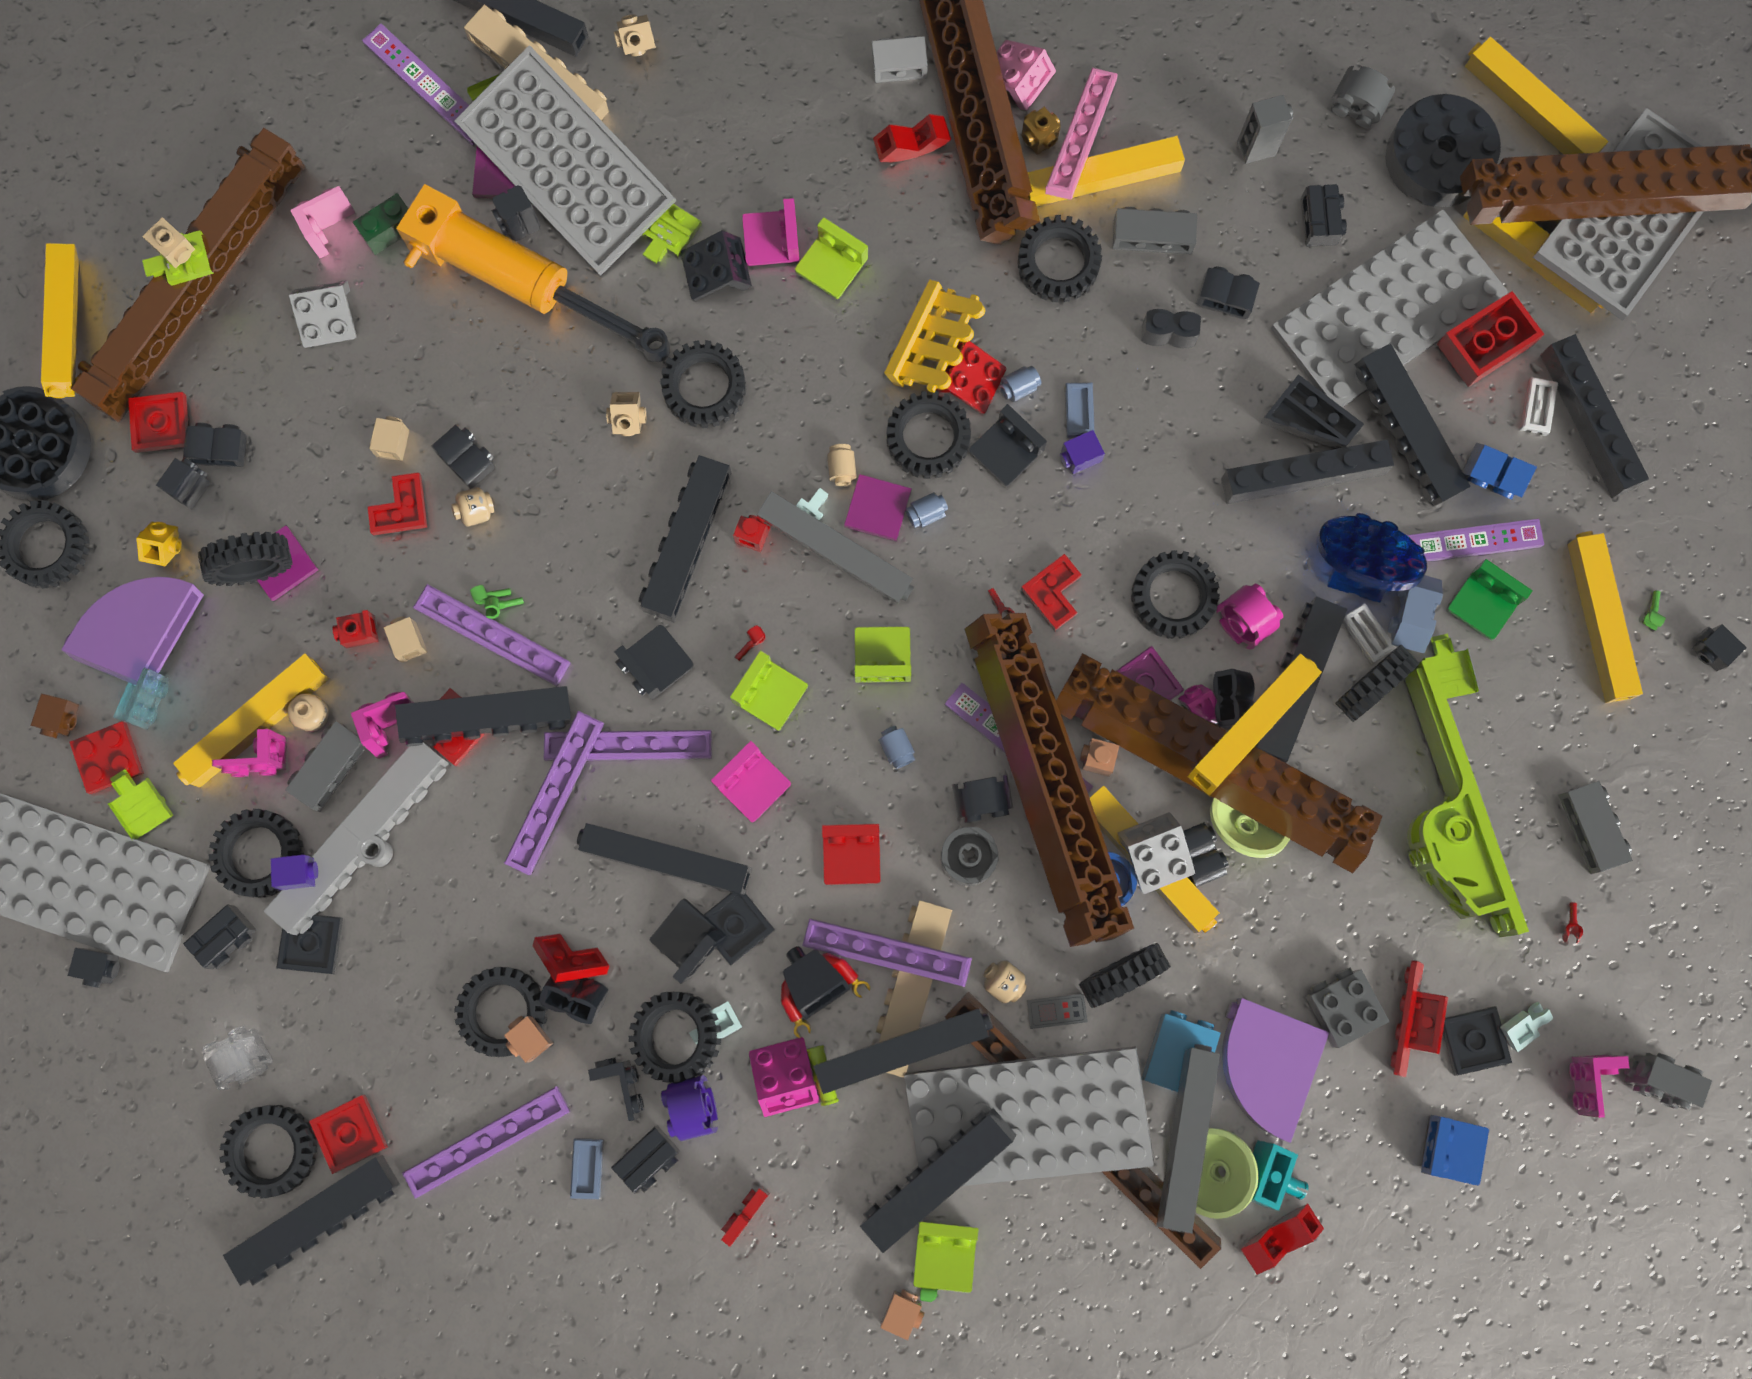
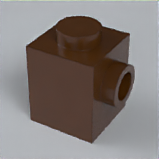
M41 693L31 726L41 729L39 734L57 739L58 734L69 736L70 731L74 729L77 723L76 713L79 704Z

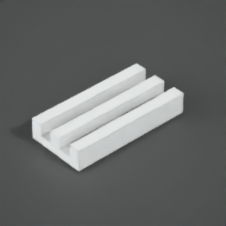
M1531 377L1528 380L1520 427L1521 431L1531 430V433L1536 434L1540 432L1541 435L1545 436L1550 433L1558 382ZM1538 385L1533 421L1530 423L1535 388ZM1545 386H1546V387H1549V391H1548V397H1547V403H1546L1544 421H1543V426H1542V425H1539V421H1540V415H1541V409H1542V404H1543L1544 391H1545Z
M1366 603L1345 615L1342 623L1371 664L1396 649ZM1361 612L1386 649L1383 650L1358 613ZM1350 618H1353L1357 626L1360 628L1366 639L1369 641V643L1377 653L1376 655Z

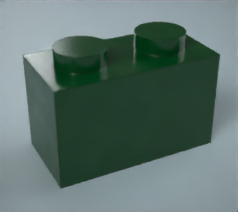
M396 193L354 220L353 224L376 255L402 238L396 228L409 208L399 194Z

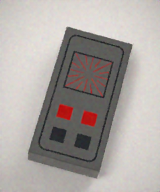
M1084 994L1026 1000L1030 1029L1088 1022Z

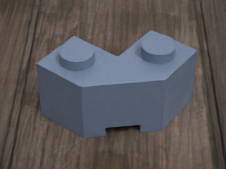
M1409 571L1406 580H1401L1399 583L1397 596L1400 597V610L1397 617L1391 618L1388 633H1391L1392 645L1400 646L1402 644L1406 649L1425 653L1436 626V620H1433L1437 605L1441 604L1443 596L1442 580Z

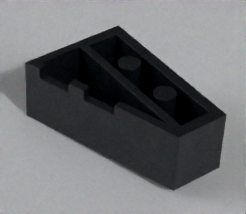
M1299 374L1261 422L1267 426L1335 449L1346 447L1364 425L1363 422Z

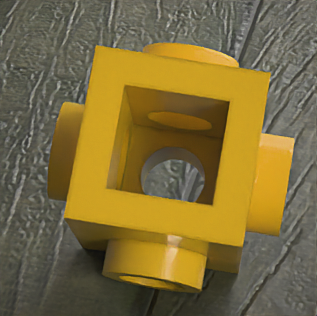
M151 521L136 537L138 559L141 562L166 566L180 552L182 547L178 526L168 525L164 522Z

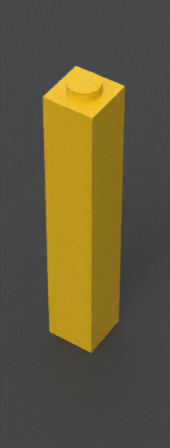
M1491 36L1483 44L1478 42L1468 53L1470 59L1465 67L1562 154L1598 153L1609 142Z
M1178 136L1088 157L1072 198L1181 172L1185 158ZM1054 166L1028 172L1033 191L1029 194L1028 198L1036 203V207L1066 200L1065 198L1046 194V186Z
M1466 211L1463 217L1469 221L1468 213ZM1496 217L1491 224L1474 225L1588 312L1592 313L1598 306L1602 309L1604 308L1533 258L1550 236L1548 232L1533 221L1501 223L1500 217Z
M46 243L41 384L45 397H75V392L71 389L76 377L79 259L75 244Z
M1593 531L1579 533L1576 535V539L1568 543L1567 546L1605 703L1633 699L1642 695L1643 692L1604 533L1593 535Z
M304 653L173 763L179 770L176 775L187 786L191 784L199 788L221 771V769L212 766V760L235 759L253 744L254 738L257 737V729H271L288 714L289 704L296 696L313 694L330 679L329 676L312 657Z
M1300 653L1188 775V778L1210 796L1311 686L1322 671L1317 668L1311 659L1305 658Z
M1103 785L1090 797L1100 830L1132 864L1130 855L1120 843L1117 833L1136 826L1138 823ZM1188 877L1155 890L1193 933H1198L1201 930L1206 933L1217 923L1214 918L1219 914L1218 910Z

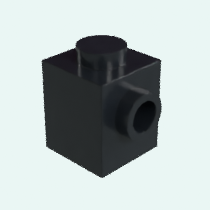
M1723 624L1713 629L1709 626L1696 637L1699 641L1692 647L1697 653L1699 660L1706 665H1710L1716 672L1728 667L1747 648Z
M75 948L67 976L83 979L82 985L100 988L101 983L112 984L113 979L119 972V956L91 949Z

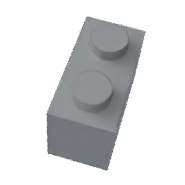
M910 35L901 39L881 38L878 41H872L875 83L927 78L928 64L924 36Z

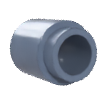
M1024 366L1001 378L999 389L1006 400L1010 399L1012 402H1015L1036 391L1037 387L1041 385V378L1033 366Z
M933 492L910 503V507L905 508L912 526L914 528L919 526L923 528L946 517L945 511L948 510V506L942 495L937 496Z
M892 726L881 732L883 737L878 741L889 764H893L895 769H899L915 761L913 755L915 751L903 728L897 729L896 726Z

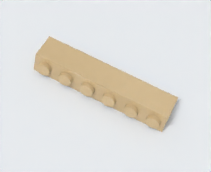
M483 5L464 26L468 40L504 69L530 45L600 120L608 114L607 99L598 89L592 90L586 85V81L579 74L569 72L559 58H552L546 54V50L537 41L531 42L527 39L525 33L518 26L514 25L512 27L508 24L505 17L498 10L494 9L492 11L486 5Z
M919 900L918 907L913 905L911 907L907 922L913 923L910 934L904 933L902 941L941 950L952 910ZM893 970L892 977L897 978L894 989L888 988L884 1005L889 1006L886 1017L880 1016L876 1033L881 1034L879 1042L919 1029L933 979ZM908 1065L886 1073L905 1078L904 1075H906Z

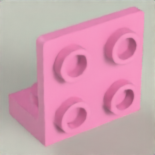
M1005 40L996 52L1004 84L1018 108L1027 111L1056 70L1045 49Z
M340 186L326 189L321 195L311 200L302 201L297 207L290 210L305 239L319 258L329 254L325 247V244L329 242L322 230L355 214L352 205Z

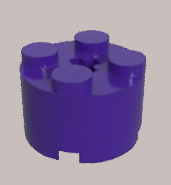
M704 1075L685 1079L681 1082L669 1083L667 1089L661 1091L663 1106L668 1108L670 1119L667 1120V1129L671 1137L677 1136L680 1141H685L717 1132L718 1127H713V1121L718 1120L715 1098L711 1087L705 1088L703 1082L708 1081Z

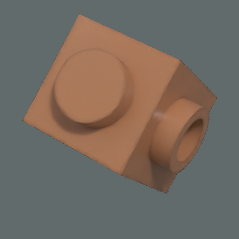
M1092 738L1088 745H1083L1080 761H1084L1082 770L1109 777L1113 773L1120 745Z
M520 1016L508 1025L510 1031L504 1035L508 1040L506 1046L515 1057L520 1055L525 1063L532 1062L554 1044L532 1016H527L526 1018Z
M902 1289L901 1293L894 1290L881 1321V1329L908 1340L912 1329L919 1328L925 1313L921 1311V1302L917 1301L918 1295L906 1289Z

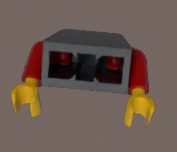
M800 946L790 949L786 954L792 965L783 971L785 980L781 984V1004L790 1022H794V1035L798 1038H801L797 1030L798 1026H806L810 1034L811 1025L806 1020L851 989L849 984L852 985V992L856 997L862 998L857 993V987L860 984H864L867 990L870 991V985L865 981L859 980L858 974L841 957L830 953L821 955L816 949L805 954Z

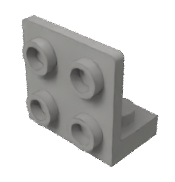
M348 280L295 289L289 294L303 347L307 348L346 341L357 337L346 297L350 292Z
M1170 812L1117 833L1120 843L1130 855L1137 881L1143 894L1195 874L1182 826Z

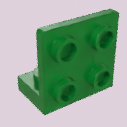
M1485 559L1474 568L1447 607V611L1489 640H1494L1516 607L1527 600L1533 590Z

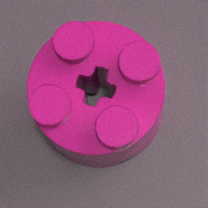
M1256 583L1252 586L1243 585L1220 603L1216 610L1217 613L1221 611L1223 618L1219 622L1225 632L1237 644L1242 642L1248 644L1246 649L1249 650L1254 649L1280 627V620L1283 618L1282 611L1276 605L1271 604L1265 597L1264 589Z

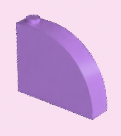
M151 577L126 583L102 596L84 613L71 634L65 639L61 650L75 661L149 690L204 595L192 583L169 577Z
M1237 998L1236 1002L1230 1003L1226 1013V1018L1229 1019L1222 1047L1223 1070L1227 1085L1239 1108L1256 1126L1280 1140L1291 1143L1329 1032L1246 999Z

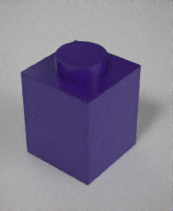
M1094 430L1064 442L1060 459L1064 467H1069L1072 474H1075L1102 462L1105 453Z
M307 855L270 858L271 885L273 888L288 890L315 887V879L318 878L319 871L314 858Z

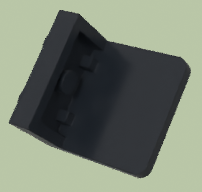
M663 625L656 626L630 648L626 649L622 645L614 651L619 658L615 661L617 666L625 675L630 672L636 679L632 684L642 696L647 693L652 700L689 672L694 666L689 656Z
M616 1057L595 1062L596 1068L588 1070L590 1081L619 1075L628 1120L634 1121L640 1118V1112L644 1111L642 1094L636 1093L635 1083L639 1082L636 1066H631L630 1060L617 1063Z

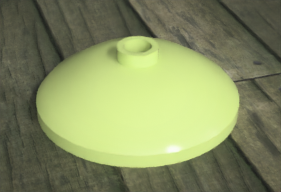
M1213 798L1210 807L1213 827L1220 838L1232 849L1247 856L1265 858L1278 854L1288 844L1290 839L1275 832L1220 802L1218 799Z
M1209 1128L1196 1213L1208 1218L1222 1219L1238 1214L1251 1202L1257 1189L1258 1168L1252 1151L1240 1137L1224 1129ZM1220 1166L1226 1171L1224 1177L1219 1174Z

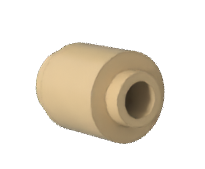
M849 444L830 446L829 453L827 454L829 480L835 482L836 486L850 485L851 481L856 479L854 451L851 450Z

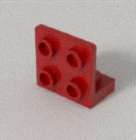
M959 341L956 348L962 353L963 359L956 366H947L945 372L951 377V384L943 390L936 388V391L939 393L950 392L980 414H984L1007 368L971 341Z
M879 824L822 825L825 885L879 884L881 881Z

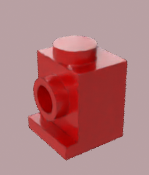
M741 515L733 534L735 544L761 552L771 527L764 524V521L757 516L749 515L745 517Z
M363 610L361 613L336 617L337 625L332 627L335 641H340V644L345 648L379 642L375 615L370 611ZM356 625V629L353 632H349V626Z

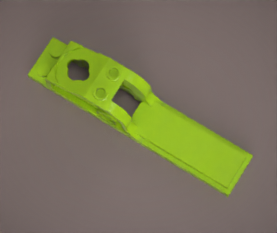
M1432 658L1423 660L1408 674L1405 681L1442 783L1445 797L1437 807L1418 814L1410 823L1407 833V840L1411 850L1408 852L1409 860L1412 866L1417 868L1418 873L1430 886L1434 885L1450 903L1448 906L1460 919L1476 917L1491 912V926L1495 933L1499 934L1500 938L1529 932Z

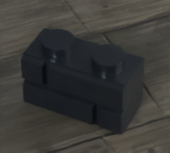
M1337 184L1307 186L1302 194L1306 246H1331L1339 244L1347 231L1346 219L1341 218V210L1344 208V195L1339 194Z
M519 185L507 190V194L503 192L493 197V203L496 208L491 210L503 235L509 234L511 239L516 242L526 237L527 233L530 235L540 230V223L522 186Z
M227 904L188 938L183 945L203 968L220 969L231 959L229 954L236 948L238 950L244 948L252 941L251 935L256 929L236 906Z
M655 1126L611 1168L634 1194L640 1189L645 1193L657 1181L653 1177L661 1169L666 1173L679 1161L675 1156L680 1150L659 1126Z

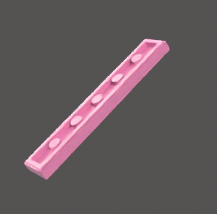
M1096 68L1091 69L1047 183L1046 194L1072 200L1117 81V73Z

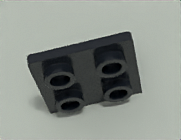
M721 230L681 251L692 300L697 301L727 285L743 291L752 287L740 237Z
M1007 404L1000 411L998 421L969 448V453L1005 487H1008L1044 452L1047 440Z
M684 898L650 937V942L679 968L672 977L682 984L696 973L726 934Z

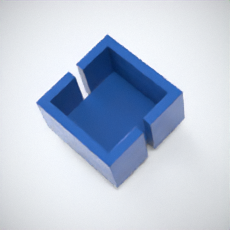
M1476 443L1462 472L1468 475V482L1485 489L1490 484L1494 486L1492 492L1512 500L1514 495L1523 497L1537 466L1518 458L1510 457L1508 454L1487 445Z

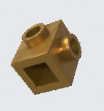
M1045 106L1038 111L1033 110L1023 120L1021 136L1024 142L1038 155L1057 143L1061 128L1060 121Z

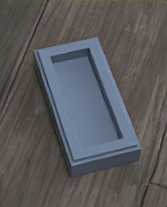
M1066 383L1067 438H1076L1094 430L1093 383Z
M574 1138L570 1198L600 1199L604 1139Z

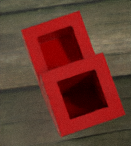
M928 114L912 128L889 124L873 137L880 162H898L917 158L944 146L952 140L945 117Z
M1305 1204L1266 1227L1241 1248V1251L1258 1275L1274 1268L1287 1253L1314 1242L1324 1228L1309 1204Z

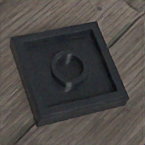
M730 893L704 914L726 934L716 948L730 966L775 931L746 893L745 896Z
M314 915L310 918L313 920L310 928L302 934L299 933L298 936L289 934L282 928L276 969L335 974L343 918Z
M1497 1006L1445 1017L1443 1037L1454 1076L1512 1063L1505 1035L1500 1028L1502 1024Z

